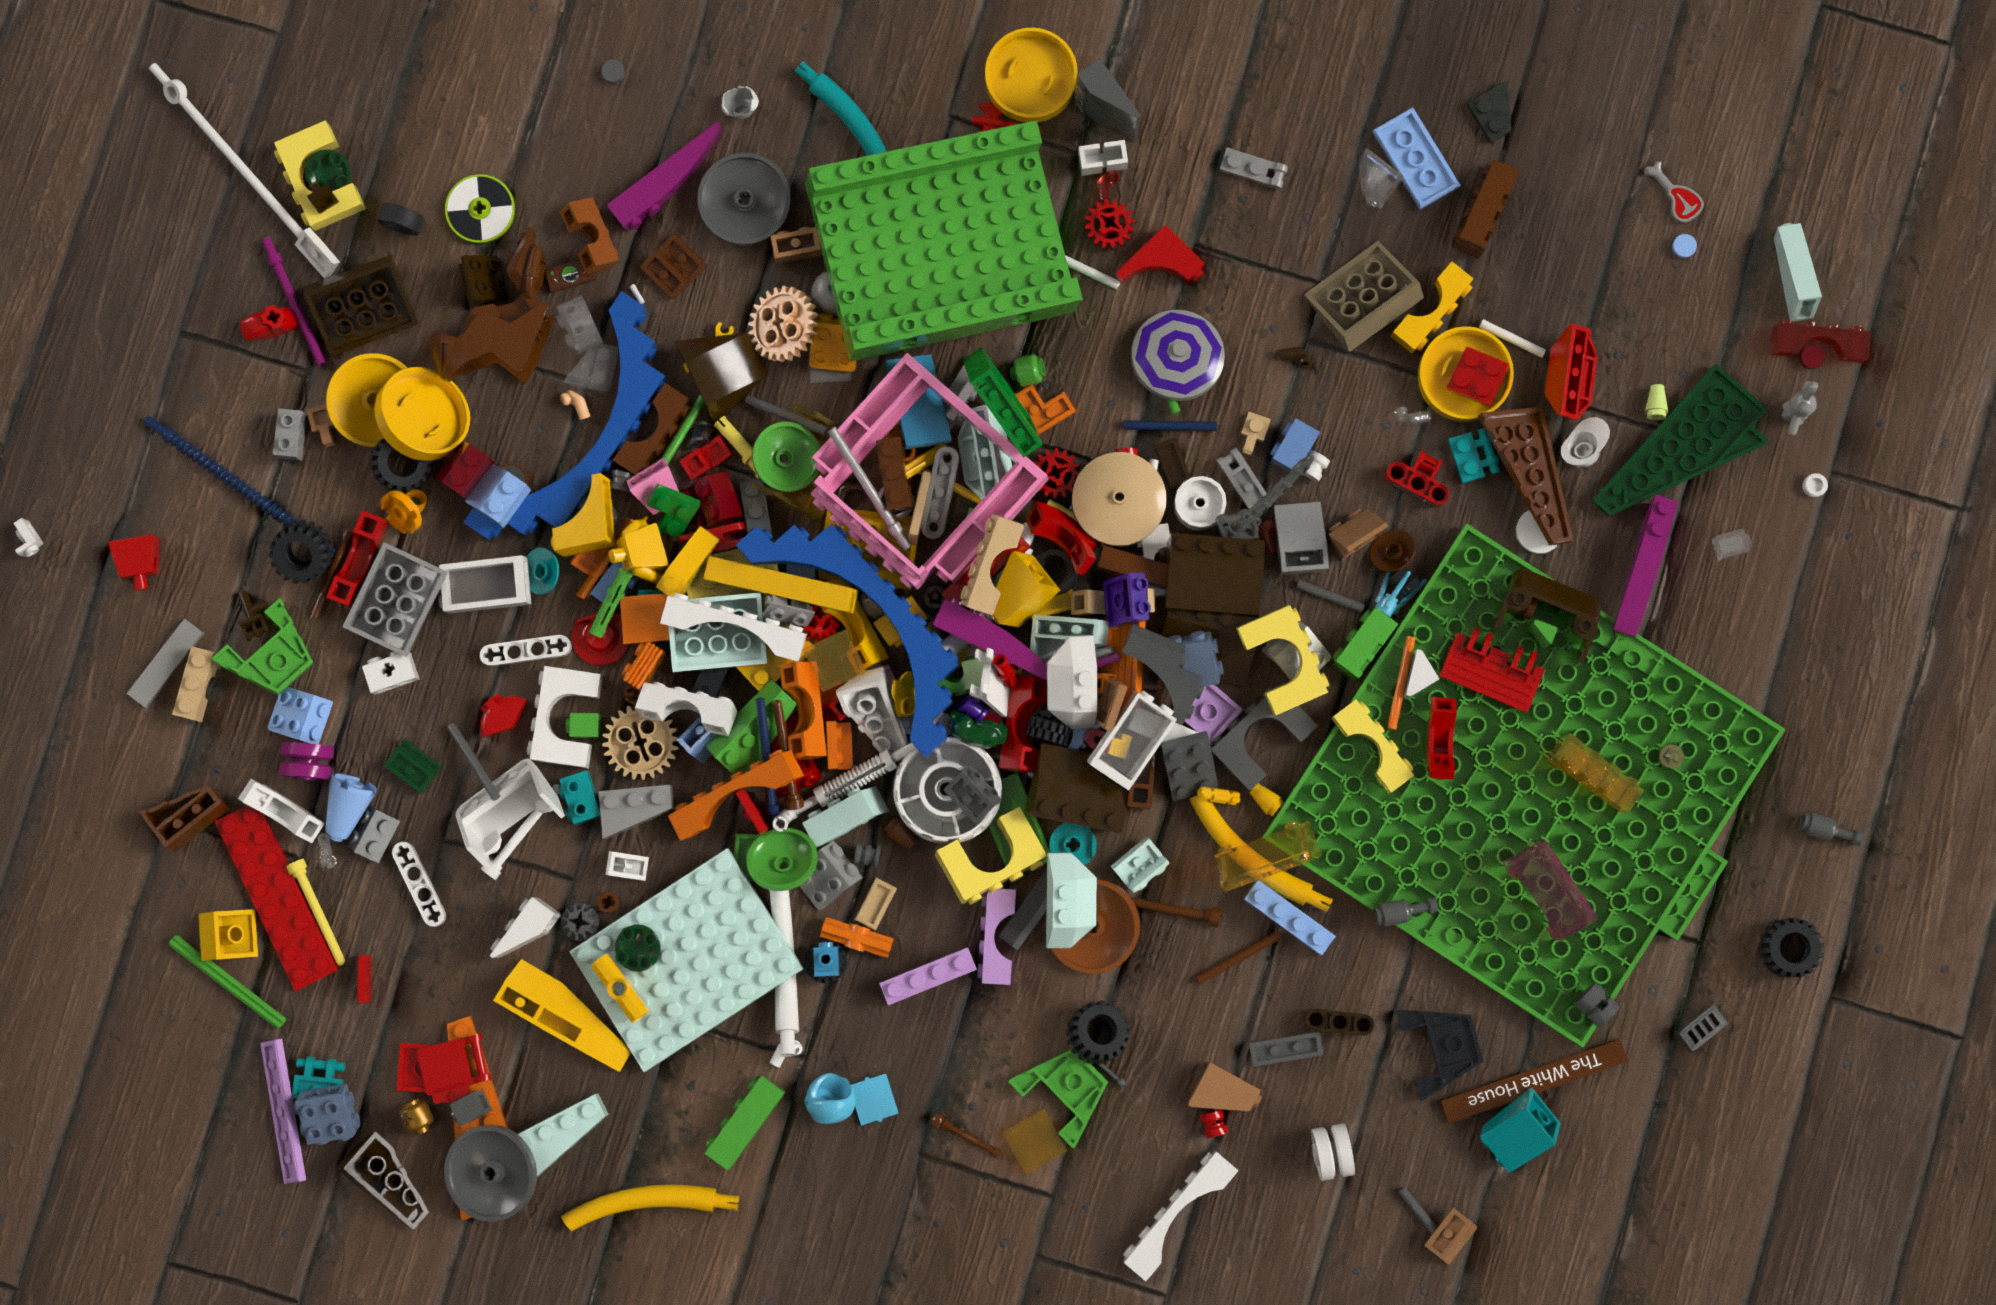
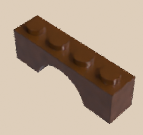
M665 383L653 400L659 416L655 432L648 439L640 442L626 441L613 459L615 464L633 475L651 466L650 462L653 457H658L665 447L663 443L668 436L671 438L678 428L676 424L681 417L685 418L691 409L689 398Z

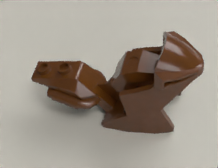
M529 227L526 233L523 232L518 240L519 247L515 253L512 252L507 260L508 267L506 271L520 293L519 297L514 302L496 307L495 304H489L473 308L463 321L461 336L459 337L437 333L429 338L431 358L442 380L450 382L461 375L496 364L500 365L523 384H527L533 375L546 345L555 316L548 315L547 309L549 304L541 303L538 299L543 285L546 257L543 255L542 248L535 245L536 234L532 228Z

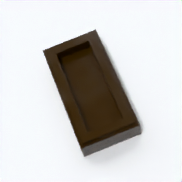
M1176 437L1153 446L1169 490L1181 486L1183 482L1191 478Z

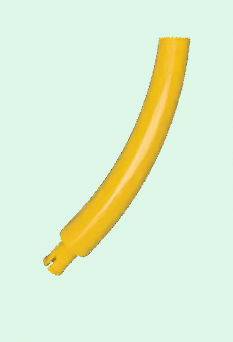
M1197 796L1189 799L1200 821L1212 838L1243 870L1285 898L1301 906H1304L1306 902L1327 913L1329 906L1321 903V901L1331 905L1332 898L1312 890V884L1283 871L1256 853L1229 827L1213 803L1209 802L1208 799L1207 801H1201Z
M651 1185L625 1189L595 1198L566 1212L561 1218L565 1225L571 1231H574L602 1217L642 1208L675 1207L713 1212L714 1208L737 1211L739 1204L729 1202L738 1203L739 1196L716 1193V1188Z

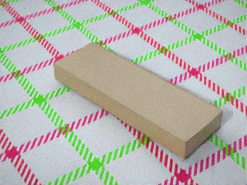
M922 472L908 533L909 544L917 545L931 472Z

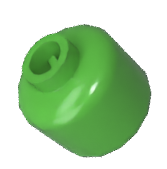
M1035 354L1019 357L1014 360L1013 367L1010 368V375L1012 380L1017 381L1021 387L1042 382L1043 376H1046L1045 365L1042 358H1038Z

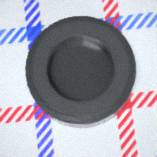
M611 59L603 64L601 72L605 81L610 84H617L624 79L625 68L620 61Z

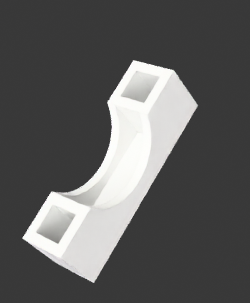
M644 682L635 706L640 717L661 722L677 710H693L701 715V723L706 732L728 737L737 714V709L729 698H713L704 692H696L695 694L681 687L668 688L659 682H653L652 684Z

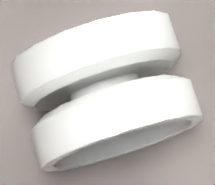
M1204 476L1192 477L1183 482L1177 490L1173 504L1174 514L1179 523L1189 530L1197 532L1209 530L1217 525L1216 517L1224 514L1227 504L1226 495L1221 485L1212 478ZM1196 501H1203L1204 505L1199 507L1196 505Z
M1345 1123L1332 1125L1330 1129L1331 1141L1324 1127L1311 1129L1313 1158L1320 1180L1334 1179V1163H1336L1337 1170L1342 1177L1355 1175L1353 1153Z

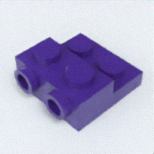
M1126 573L1103 582L1106 621H1109V628H1117L1126 624H1137L1149 620L1151 606L1147 601L1146 590L1148 588V581L1145 578V573Z

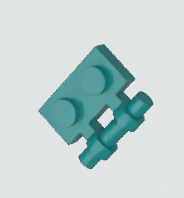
M1484 428L1478 430L1480 439L1475 441L1471 432L1448 439L1461 484L1484 478L1483 468L1488 466L1492 475L1500 472L1498 455L1495 456L1491 444L1492 441ZM1483 447L1487 459L1480 461L1476 448Z
M309 1056L306 1059L297 1058L296 1067L305 1068L304 1075H294L292 1099H297L301 1091L342 1085L344 1079L334 1078L335 1071L344 1072L346 1063L337 1062L336 1059H328V1061L316 1060L315 1057ZM314 1069L326 1070L325 1077L313 1076Z

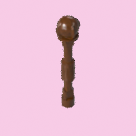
M934 1113L930 1118V1122L935 1128L950 1130L961 1136V1139L971 1145H977L991 1156L998 1157L1000 1149L990 1144L987 1145L980 1141L979 1137L966 1130L962 1131L948 1121V1117L945 1118L942 1113Z

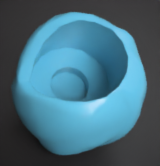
M826 1073L816 1078L810 1084L804 1102L815 1122L820 1124L838 1123L847 1119L852 1114L855 1108V1091L846 1078L833 1073Z

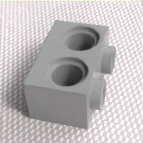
M278 408L273 455L278 459L302 461L308 417L303 411Z

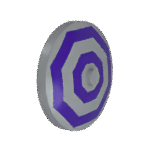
M1168 310L1149 318L1137 331L1131 349L1132 367L1140 383L1154 395L1171 401L1191 400L1210 390L1218 380L1225 360L1223 342L1215 327L1202 316L1185 310Z

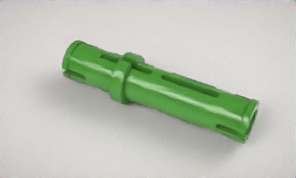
M619 568L612 585L608 586L606 590L607 595L589 629L591 634L602 638L620 599H623L625 596L624 591L630 578L633 576L629 571Z

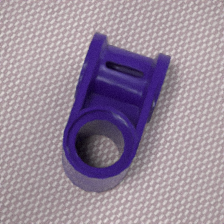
M970 692L963 694L952 709H956L959 713L972 718L973 722L982 720L986 716L988 708L982 705L976 697L971 696Z

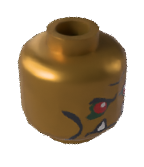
M417 1098L401 1105L402 1109L398 1114L406 1132H415L417 1136L429 1130L428 1125L434 1121V1118L426 1101H420Z

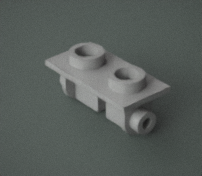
M772 594L771 596H766L765 605L767 607L762 617L807 627L815 611H812L813 607L809 606L807 602L791 600L789 606L787 605V598Z

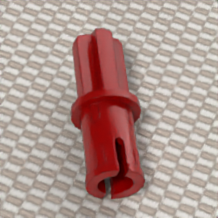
M997 654L992 660L993 665L997 669V676L1003 680L1007 688L1017 687L1018 678L1015 674L1014 666L1008 662L1004 654Z

